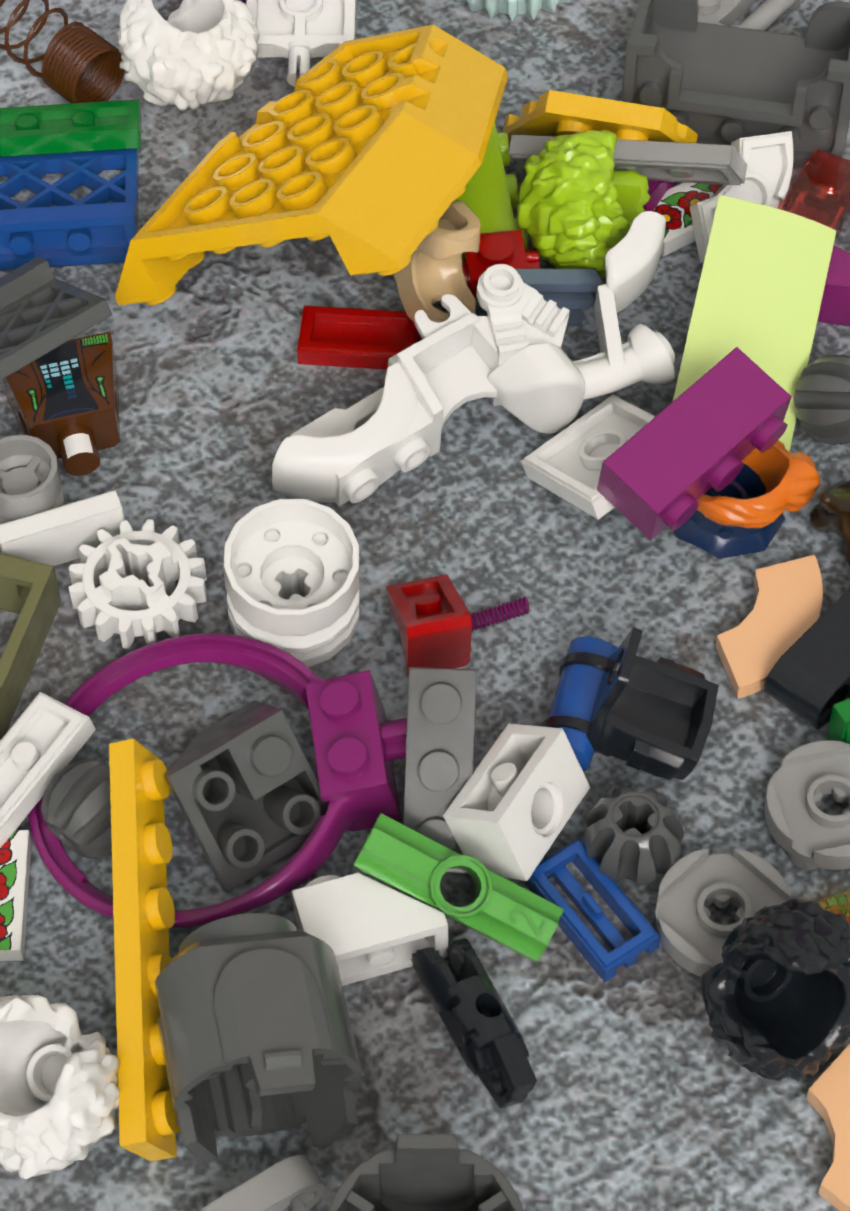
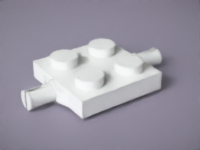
M246 0V6L249 8L252 19L256 21L255 27L259 32V39L257 41L259 50L256 58H288L287 82L295 87V81L298 79V69H300L301 77L310 69V58L326 57L343 42L356 39L357 0Z

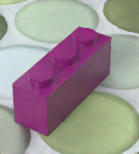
M736 347L603 461L597 491L650 541L667 526L672 531H675L694 514L699 506L697 500L711 487L716 491H721L736 478L744 466L742 460L754 449L757 448L763 453L781 438L788 426L784 422V418L792 396Z

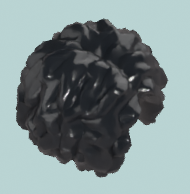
M795 898L780 905L765 906L757 911L754 917L744 918L742 924L733 928V932L728 935L722 946L721 955L723 962L715 965L702 975L701 992L709 1017V1025L713 1030L711 1036L717 1043H725L729 1050L728 1056L751 1073L756 1072L763 1078L781 1081L790 1077L799 1081L805 1074L813 1077L820 1070V1066H824L832 1054H838L840 1046L844 1045V1042L850 1037V924L843 915L823 909L816 901L803 902Z

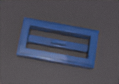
M578 838L541 861L528 881H524V883L532 893L564 909L558 926L605 983L616 975V969L622 965L627 969L636 963L638 955L646 951L650 954L658 949L661 936L619 885L600 873V862L593 857L589 859L585 844ZM571 862L575 864L634 936L628 941L624 939L602 912L597 902L584 890L566 868L567 864ZM551 875L609 946L612 950L608 953L549 881L548 876Z

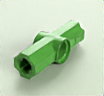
M382 813L379 814L352 866L407 896L443 912L447 919L455 920L535 963L538 962L543 951L548 946L564 910L490 871L476 858L460 855ZM449 869L463 870L475 882L476 892L474 899L465 907H456L449 904L441 894L440 882L442 876Z

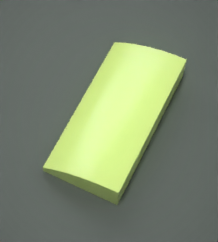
M719 195L673 401L733 349L738 347L792 396L784 418V422L788 426L779 439L784 444L785 449L790 451L797 420L794 406L795 389L803 369L809 364L836 230L781 209Z

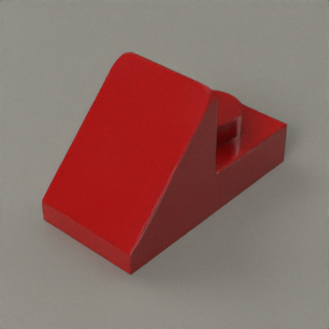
M448 574L386 586L389 610L400 630L405 668L408 675L410 667L459 668L469 664L472 636L471 615Z

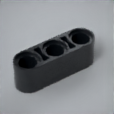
M850 589L779 658L764 684V691L815 729H820L830 722L834 704L850 698Z

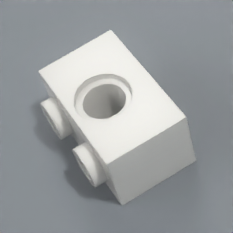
M508 723L446 810L443 817L463 855L476 858L487 869L504 878L528 881L590 789V785L563 728Z

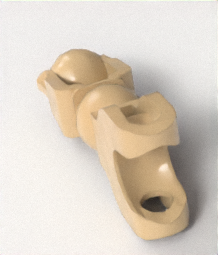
M461 200L451 203L439 219L438 227L428 234L413 252L410 263L402 270L393 274L405 312L413 322L415 313L418 310H424L428 318L433 322L446 321L450 314L433 307V304L441 301L442 296L446 294L456 296L471 313L476 314V300L466 284L462 270L461 255L464 252L479 251L481 223L477 216Z

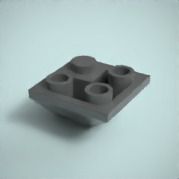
M255 700L200 732L164 774L223 891L227 893L298 850L310 835L318 818L321 815H326L329 805L328 801H322L319 783L282 709Z

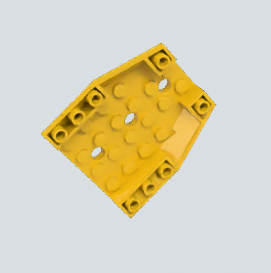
M434 24L343 42L295 81L293 93L286 95L277 102L269 101L257 111L256 124L239 137L235 132H230L221 139L130 240L115 294L118 305L145 302L146 305L152 306L169 299L176 292V284L186 272L205 258V251L223 254L236 247L255 244L267 248L275 246L284 240L307 237L310 241H317L330 236L350 276L375 272L381 276H387L402 270L410 263L411 255L423 239L438 227L439 219L451 203L465 192V185L482 165L509 76L506 68Z

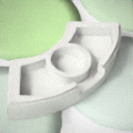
M792 131L739 138L731 142V145L734 146L747 163L744 184L723 185L711 198L690 206L700 263H704L719 195L759 203L773 208H778L780 202L784 201L793 169Z

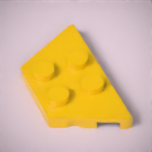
M548 90L540 95L537 101H530L523 105L520 117L508 114L503 128V132L508 134L509 141H511L512 134L561 136L591 130L611 131L616 134L617 140L696 143L698 137L695 131L679 123L677 118L665 108Z

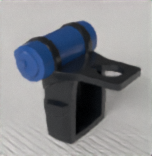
M632 627L619 649L611 643L593 637H577L572 640L567 655L562 658L559 667L560 679L548 719L543 721L542 727L563 728L583 772L589 769L594 753H599L624 760L626 765L637 770H643L654 776L669 780L672 778L684 780L693 771L701 757L712 726L719 685L705 680L703 673L677 664L673 660L660 657L655 662L636 656L643 631Z

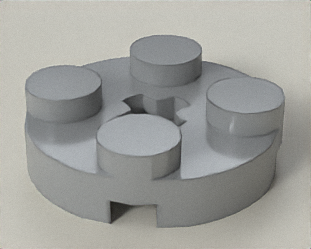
M827 740L811 742L797 747L782 759L781 767L773 774L768 783L764 801V813L769 831L775 841L787 851L790 861L799 868L805 870H814L819 867L829 870L850 869V807L844 809L841 815H829L818 808L821 806L822 795L832 794L836 803L847 802L850 806V744Z
M710 848L697 850L674 863L661 880L655 910L654 929L661 936L660 943L668 955L682 968L702 977L712 967L723 962L721 955L722 946L728 935L733 932V928L742 924L744 918L754 917L755 913L761 908L780 905L789 901L791 896L787 883L781 874L769 862L754 853L733 848L732 855L724 853L710 855ZM714 903L717 907L723 909L730 903L738 908L735 915L736 923L721 925L711 920V911L707 907Z

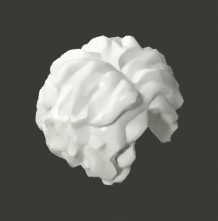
M127 0L118 19L120 30L117 32V35L119 37V52L122 54L120 68L127 71L124 77L126 81L135 83L144 91L143 98L159 106L176 105L179 110L184 111L188 107L192 110L199 107V104L230 99L234 94V90L243 83L244 77L250 74L251 66H253L258 55L257 41L259 39V32L255 27L256 21L252 19L246 4L239 0H183L179 9L173 11L167 21L154 8L152 0Z
M39 995L0 996V1165L10 1172L18 1170L19 1177L25 1179L51 1171H60L73 1164L76 1160H84L89 1152V1147L100 1141L104 1136L112 1134L117 1125L116 1109L119 1107L120 1090L117 1087L118 1070L120 1067L119 1060L110 1053L109 1048L106 1047V1039L99 1032L82 1035L76 1011L66 1003L50 1004L47 998Z

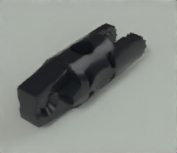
M468 939L452 941V944H449V949L447 950L448 957H446L449 962L448 965L446 962H443V956H440L439 950L435 951L434 947L417 950L416 953L412 954V966L467 1067L475 1076L478 1075L499 1108L502 1109L522 1103L537 1082L527 1059L529 1052L521 1033Z

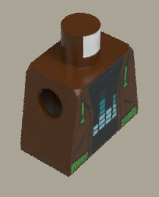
M110 332L69 340L3 379L7 401L23 434L37 437L50 445L57 459L62 458L64 470L68 474L82 476L92 473L100 465L98 450L115 447L120 442L118 372Z

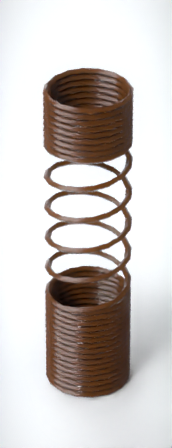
M0 0V7L3 5L5 0ZM23 0L12 12L7 26L0 29V34L5 32V45L0 44V49L6 50L14 62L25 64L26 69L33 76L43 78L48 87L71 104L108 101L117 91L124 76L125 70L120 68L122 54L119 52V49L81 22L68 24V14L62 8L49 10V0H42L45 4V12L36 19L28 32L26 40L10 45L9 30L22 18L30 0ZM54 12L60 13L64 18V26L54 35L48 44L46 52L37 58L28 59L29 42L39 34L49 14ZM24 45V59L17 57L11 50ZM43 59L41 72L36 71L30 65V63Z

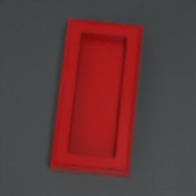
M304 305L297 347L298 364L387 370L389 367L388 359L419 342L420 334L414 322L403 311Z

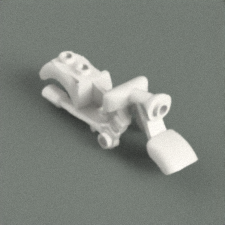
M641 212L634 219L627 235L610 249L605 256L606 284L597 287L594 304L600 354L571 361L561 349L570 310L565 307L562 309L558 308L557 303L552 300L545 301L543 295L538 293L536 289L523 283L521 276L513 267L506 264L493 265L479 277L476 294L480 307L487 311L488 316H477L471 313L456 296L451 294L442 296L441 305L450 314L449 318L444 322H433L428 318L424 310H418L415 313L414 324L422 340L388 359L389 367L387 368L383 388L346 410L332 409L284 439L272 464L273 490L295 499H308L313 502L322 503L335 502L339 507L348 501L358 503L369 497L379 485L392 477L400 469L403 472L411 471L421 465L429 456L431 457L440 452L441 432L444 423L454 410L467 401L483 397L491 398L493 406L502 405L507 411L536 432L554 434L560 433L572 423L582 406L583 400L609 394L640 381L649 384L671 383L675 379L673 365L675 354L668 340L661 333L653 332L646 325L637 324L629 333L627 342L622 344L617 313L627 308L646 290L654 277L664 243L665 217L657 212Z

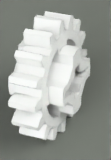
M147 519L141 531H133L129 522L125 520L121 521L120 534L112 537L103 529L97 531L99 542L97 548L83 544L78 548L81 563L71 564L69 567L72 583L68 587L73 609L78 610L80 624L83 628L95 625L98 640L105 642L114 633L120 634L122 648L129 649L135 637L144 636L147 645L157 642L156 633L165 631L171 637L180 636L178 625L180 619L194 623L198 619L196 603H203L207 600L204 558L197 557L196 543L193 539L180 543L177 527L172 525L162 534L155 532L154 520Z

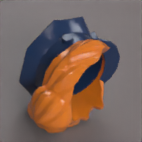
M779 440L763 453L757 448L754 449L742 460L744 463L742 470L728 486L721 491H716L711 487L697 500L699 502L697 510L686 523L674 531L676 538L700 547L718 559L765 551L785 520L783 512L785 510L790 512L800 510L811 501L820 486V475L812 458L803 452L792 453L786 450L784 444Z

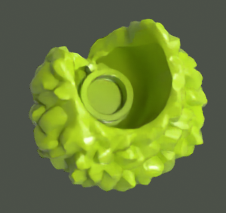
M591 130L572 135L555 136L551 141L545 142V147L539 155H531L524 164L526 177L520 185L517 223L520 229L527 231L532 245L539 252L541 259L548 261L556 269H596L600 277L606 278L605 256L607 252L627 235L634 219L641 212H645L643 206L649 202L650 195L647 192L649 189L647 176L641 175L633 169L628 171L614 170L615 164L613 160L617 137L611 131Z

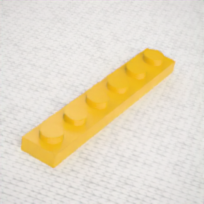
M133 738L109 744L117 1058L120 1063L118 1070V1089L120 1090L118 1103L120 1147L152 1162L177 1157L176 1134L180 1132V1127L176 1121V1118H178L177 1112L173 1109L157 1018L161 1014L155 986L156 978L172 960L169 953V928H172L175 922V908L171 894L167 890L166 863H169L172 859L173 846L169 830L165 825L164 799L168 798L170 794V787L164 777L168 770L161 759Z

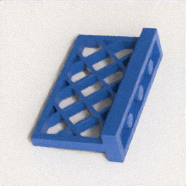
M137 149L0 157V177L9 178L0 184V270L17 269L36 257L47 260L50 267L125 262L130 240L138 233L139 160ZM125 169L109 181L97 175L103 170ZM62 173L65 175L52 185L40 179L46 174ZM81 185L93 190V192L81 200L68 195ZM25 188L36 194L23 204L11 198Z

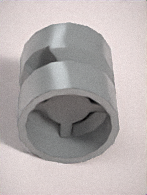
M24 434L6 436L0 439V524L66 505L57 456L51 446L37 437Z

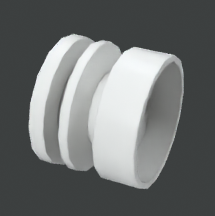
M278 499L255 507L236 522L225 542L224 576L227 590L228 620L234 635L249 637L272 644L290 653L308 667L330 660L349 644L359 624V544L350 525L330 507L308 499Z

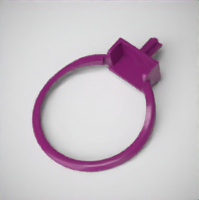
M191 634L154 642L125 654L96 672L65 701V705L89 717L114 693L145 675L180 664L214 662L233 665L270 680L293 695L309 710L321 798L323 802L329 801L326 815H321L318 818L310 835L300 849L274 875L253 889L227 901L202 908L175 910V922L172 928L205 925L212 921L243 914L268 904L291 892L316 873L334 852L346 830L359 831L372 828L380 813L397 822L402 821L393 760L406 758L407 718L386 721L385 709L370 670L324 680L302 661L272 644L233 634ZM42 796L28 814L35 847L44 865L61 887L77 901L103 916L114 919L113 897L102 892L87 880L83 873L72 863L61 841L46 826L40 811Z

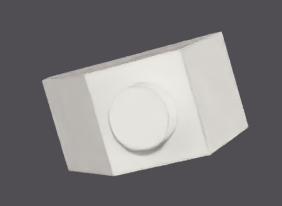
M360 873L343 877L326 875L310 881L303 888L292 890L297 930H303L323 940L333 949L342 986L413 967L411 961L412 954L416 953L417 950L434 947L435 951L439 950L440 956H443L442 958L448 957V923L444 913Z

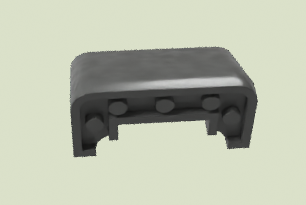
M639 0L627 41L621 101L665 108L677 118L679 123L688 126L698 134L696 142L698 144L731 145V142L739 138L792 131L793 166L812 169L826 168L834 165L842 157L850 122V2L833 1L819 6L812 13L806 37L697 22L698 0Z

